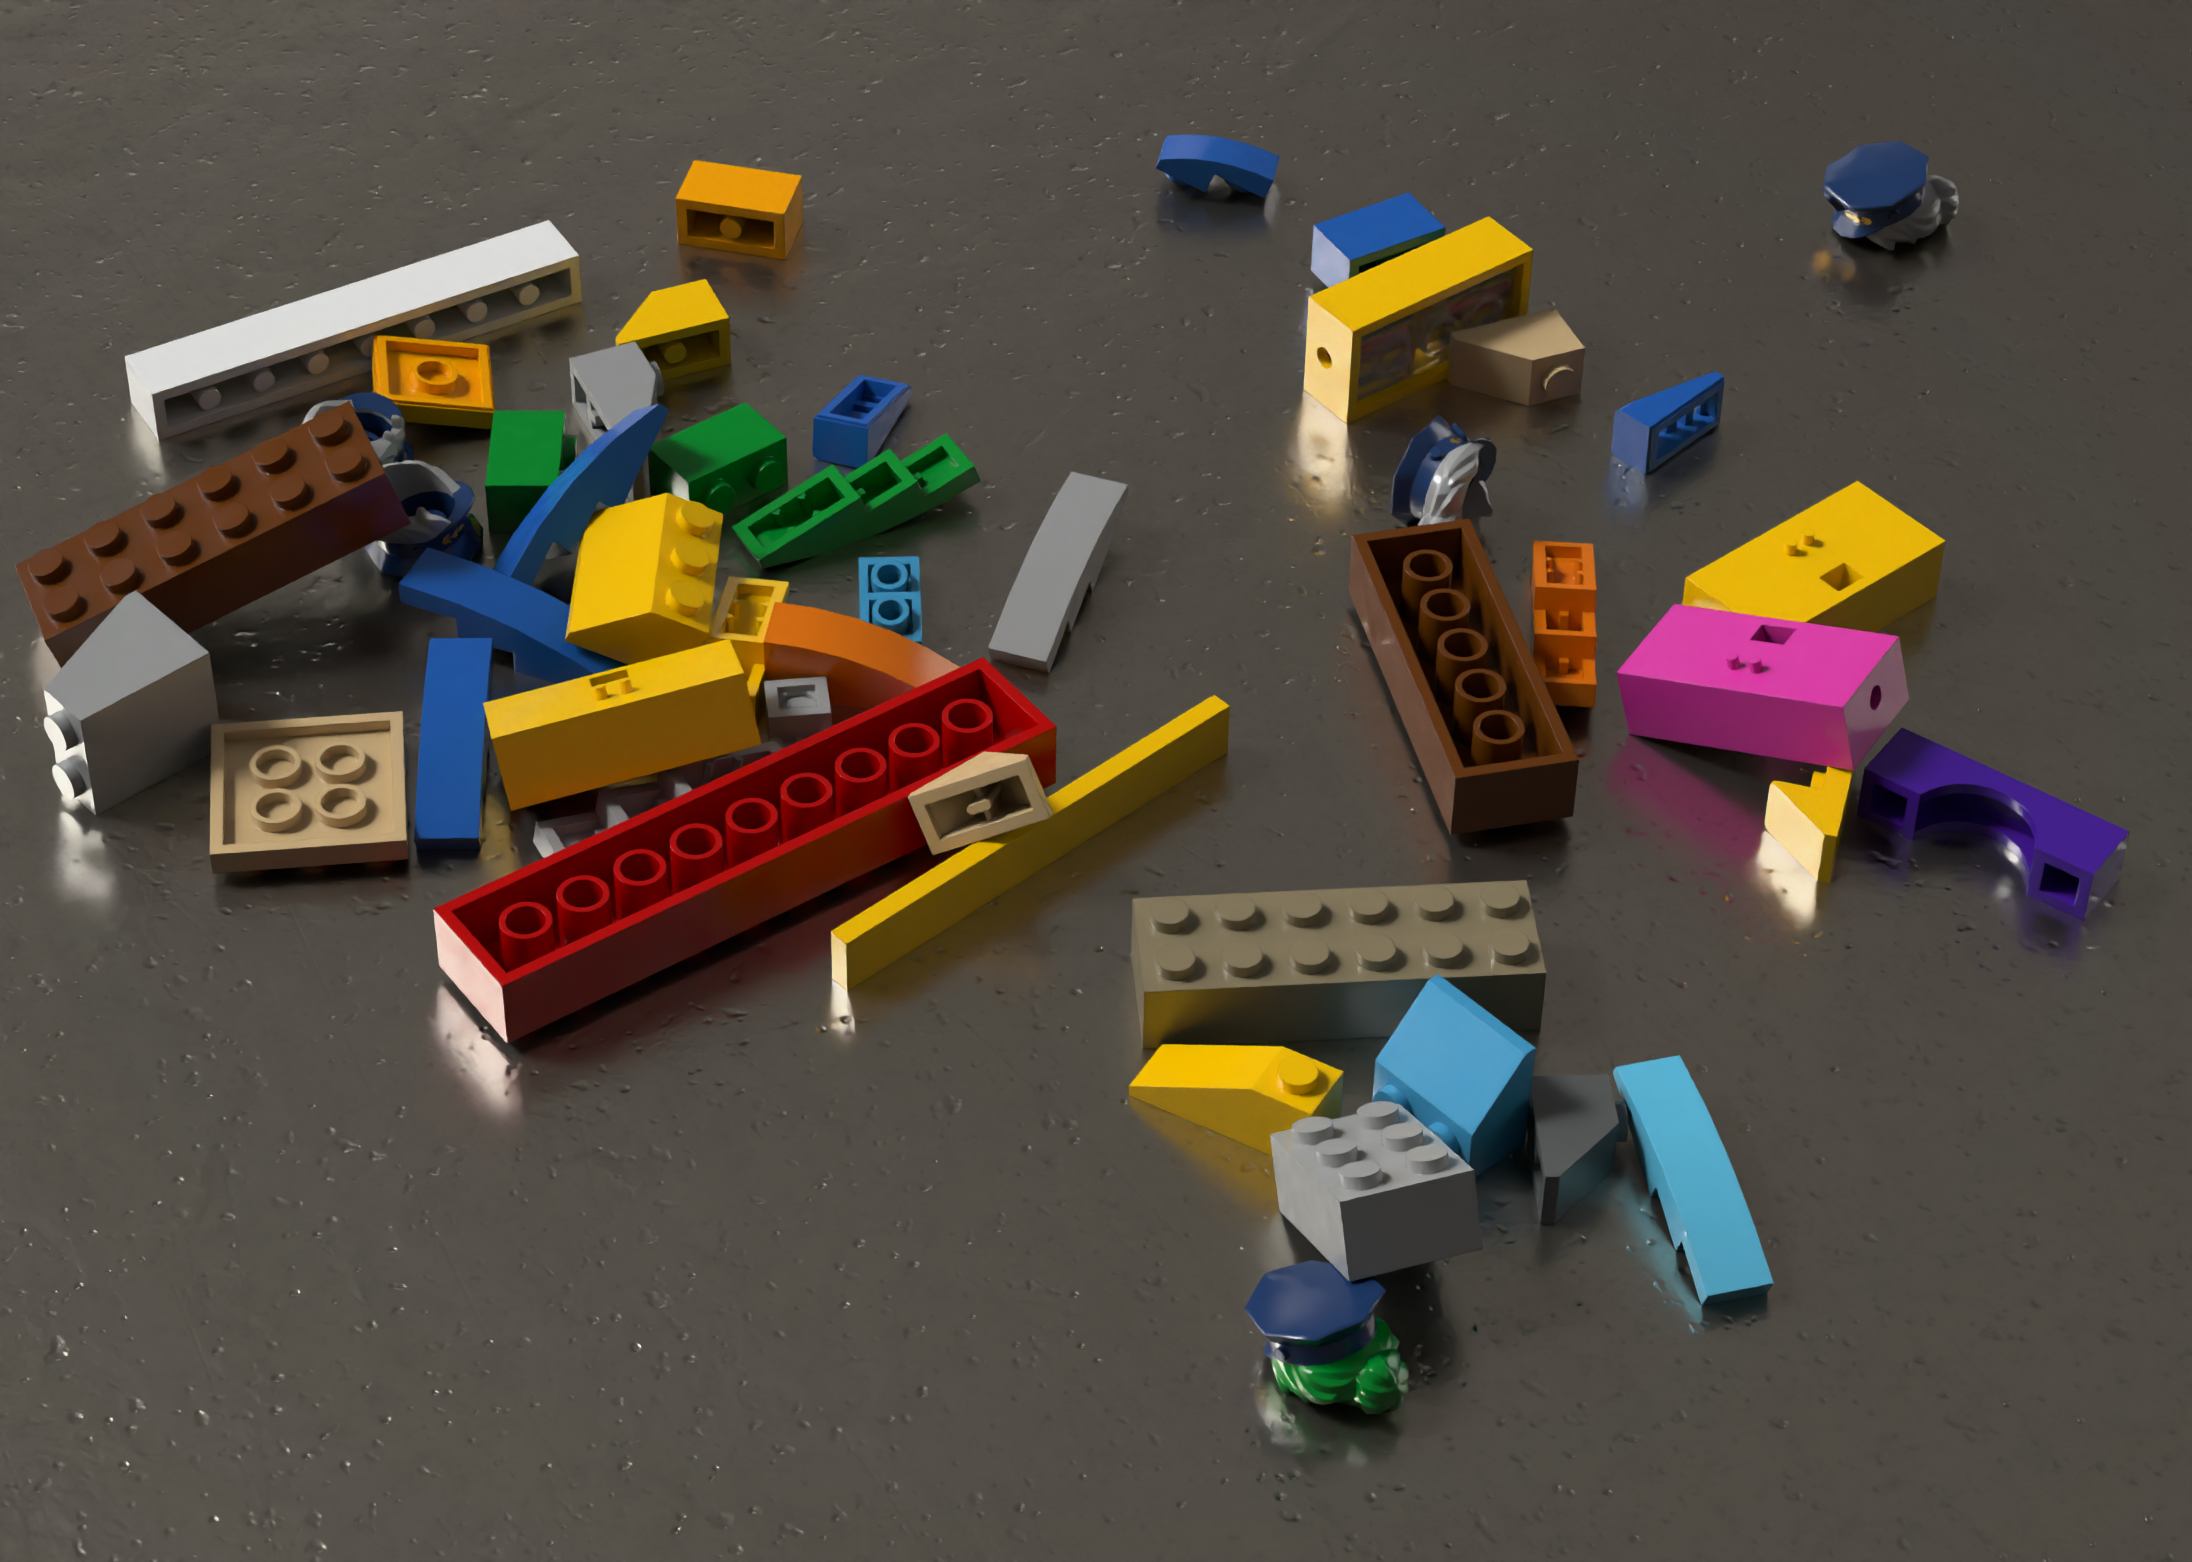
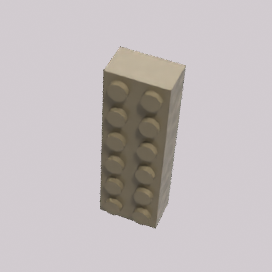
M1527 880L1132 898L1131 960L1142 1049L1159 1048L1162 1044L1232 1045L1391 1037L1427 981L1437 974L1511 1030L1541 1029L1546 968Z

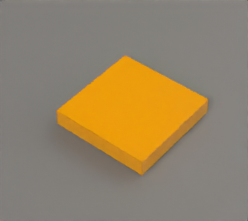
M373 335L371 348L373 391L391 399L401 410L404 422L492 429L495 400L489 346L484 344Z

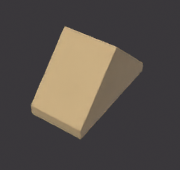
M984 751L913 791L908 796L932 855L1049 819L1053 814L1028 755Z

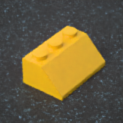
M663 493L593 512L580 539L565 642L628 665L702 646L710 629L723 514L709 509L699 502L688 501L670 493Z

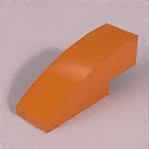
M781 602L774 603L763 642L765 680L826 676L830 705L871 709L960 668L931 649L891 630L854 617L814 607Z

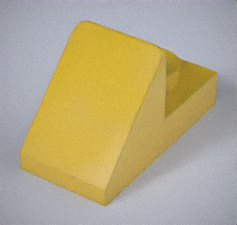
M1827 766L1826 773L1814 771L1810 787L1782 781H1772L1770 784L1764 822L1765 828L1816 881L1830 883L1850 800L1854 770Z

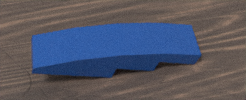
M656 404L634 410L590 444L547 488L513 533L493 570L532 586L545 558L551 559L573 554L593 512L624 504L669 409L661 404Z
M427 547L399 583L401 603L456 618L457 636L459 638H493L494 648L513 653L514 670L517 673L558 684L628 665L565 642L570 610L569 605L537 588L486 566Z
M430 638L424 684L414 828V841L417 850L481 849L483 802H486L487 756H490V731L483 703L492 701L493 638Z

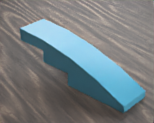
M1680 1055L1615 1067L1613 1070L1614 1079L1621 1101H1625L1628 1125L1650 1197L1659 1196L1675 1251H1685L1701 1306L1768 1293L1774 1282L1752 1216L1708 1109Z

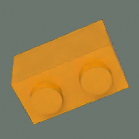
M694 160L675 198L678 244L786 260L803 223L801 175Z

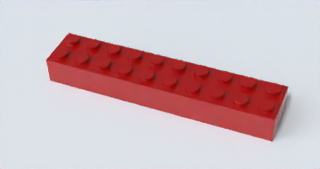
M982 657L434 908L439 966L508 1044L927 845L928 843L908 796L913 791L984 751L1028 755L1042 789L1055 784L1057 726Z

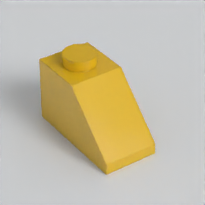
M706 279L652 291L616 336V346L635 341L647 361H655L657 363L663 380L731 364L729 316Z

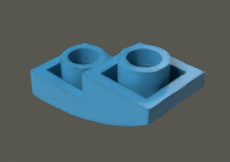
M919 556L858 558L860 620L891 630L922 645Z

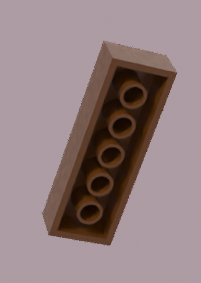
M350 401L332 410L318 414L313 419L275 438L267 439L258 446L220 465L210 467L200 475L163 493L155 494L137 506L106 521L98 522L74 537L51 548L39 551L33 557L15 565V568L44 641L62 668L126 595L134 591L140 593L183 631L189 634L411 524L359 418Z
M1463 519L1352 535L1348 592L1450 835L1573 817L1579 758L1471 520Z

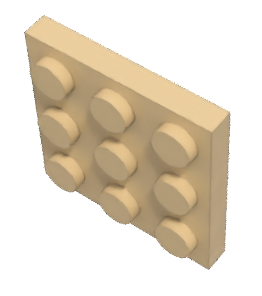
M403 711L211 724L210 860L212 874L409 859Z

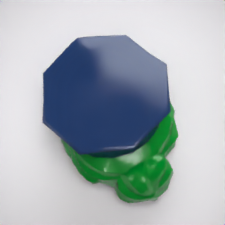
M1314 1260L1279 1268L1263 1275L1244 1310L1263 1335L1268 1338L1262 1350L1264 1355L1271 1359L1276 1382L1284 1393L1294 1392L1305 1403L1314 1402L1321 1405L1342 1403L1344 1405L1356 1406L1367 1414L1388 1413L1402 1406L1403 1397L1409 1390L1407 1381L1409 1370L1406 1363L1400 1361V1354L1397 1352L1399 1340L1390 1332L1388 1323L1375 1316L1374 1311L1386 1290L1374 1276L1349 1282L1331 1263Z

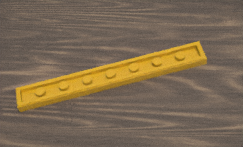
M1216 695L1207 698L1047 797L1053 812L1051 818L974 842L832 930V979L846 991H849L1228 753L1230 705Z

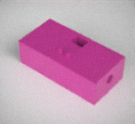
M1674 604L1616 672L1629 734L1855 770L1909 700L1899 636Z

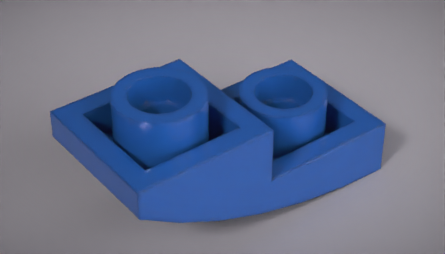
M1189 134L1167 135L1162 144L1156 169L1164 172L1171 181L1180 186H1193L1206 192L1214 175L1223 178L1227 185L1239 192H1252L1265 198L1274 181L1280 156L1243 142L1221 137Z

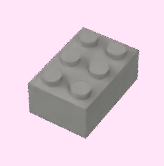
M1388 1101L1371 1102L1360 1106L1357 1109V1114L1332 1120L1319 1116L1307 1117L1294 1122L1290 1130L1270 1134L1279 1211L1349 1282L1483 1249L1474 1169L1402 1105Z

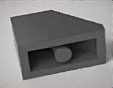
M1609 1073L1533 1076L1526 1146L1540 1224L1556 1223L1610 1174L1614 1166L1616 1142L1627 1141L1628 1115L1625 1101H1614Z

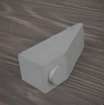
M635 341L569 358L572 404L594 441L634 410L658 404L657 396L664 394L663 378L655 361L648 362ZM648 455L628 493L631 502L646 498L649 483Z

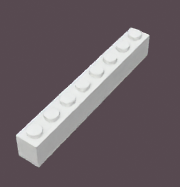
M547 220L125 356L131 403L158 441L372 371L371 348L373 335L460 342L581 302L582 289L579 255L551 221Z

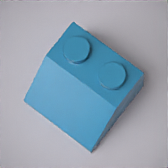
M1437 974L1427 981L1376 1058L1372 1102L1388 1101L1402 1105L1473 1168L1475 1177H1477L1526 1143L1536 1048Z

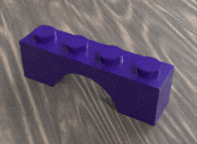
M1903 727L1864 768L1857 809L1858 816L1911 841L1943 831L1971 832L1991 838L2011 850L2023 864L2027 874L2026 895L2081 921H2084L2120 879L2130 833L2128 830Z

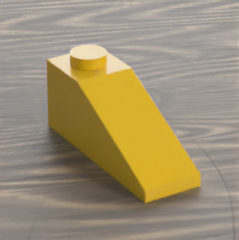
M1162 1044L1129 1085V1096L1272 1156L1270 1134L1290 1130L1294 1122L1307 1117L1319 1116L1327 1117L1331 1120L1340 1118L1344 1071L1283 1046Z

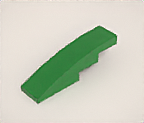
M945 433L902 461L899 460L891 449H888L845 477L832 464L735 524L732 528L735 535L762 568H767L817 556L875 536L935 508L979 483L981 480L975 465L949 435Z

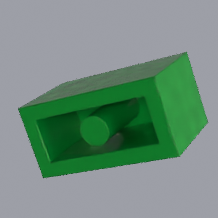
M746 402L652 444L648 453L650 494L656 496L670 493L688 501L699 502L709 509L725 514L788 484L787 437Z
M565 411L493 412L485 481L489 532H515L547 488L578 457L577 435H567Z

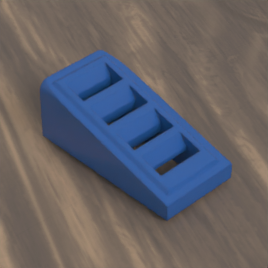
M1714 371L1631 402L1617 410L1614 415L1611 447L1613 455L1646 474L1720 423L1725 376Z
M864 375L857 376L813 418V456L817 460L859 468L872 460L910 400L912 386Z

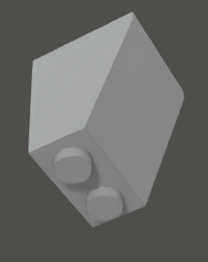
M137 591L126 595L44 688L48 717L44 719V727L49 739L53 743L56 764L52 767L54 780L67 798H76L95 816L210 755L211 724H220L210 653Z

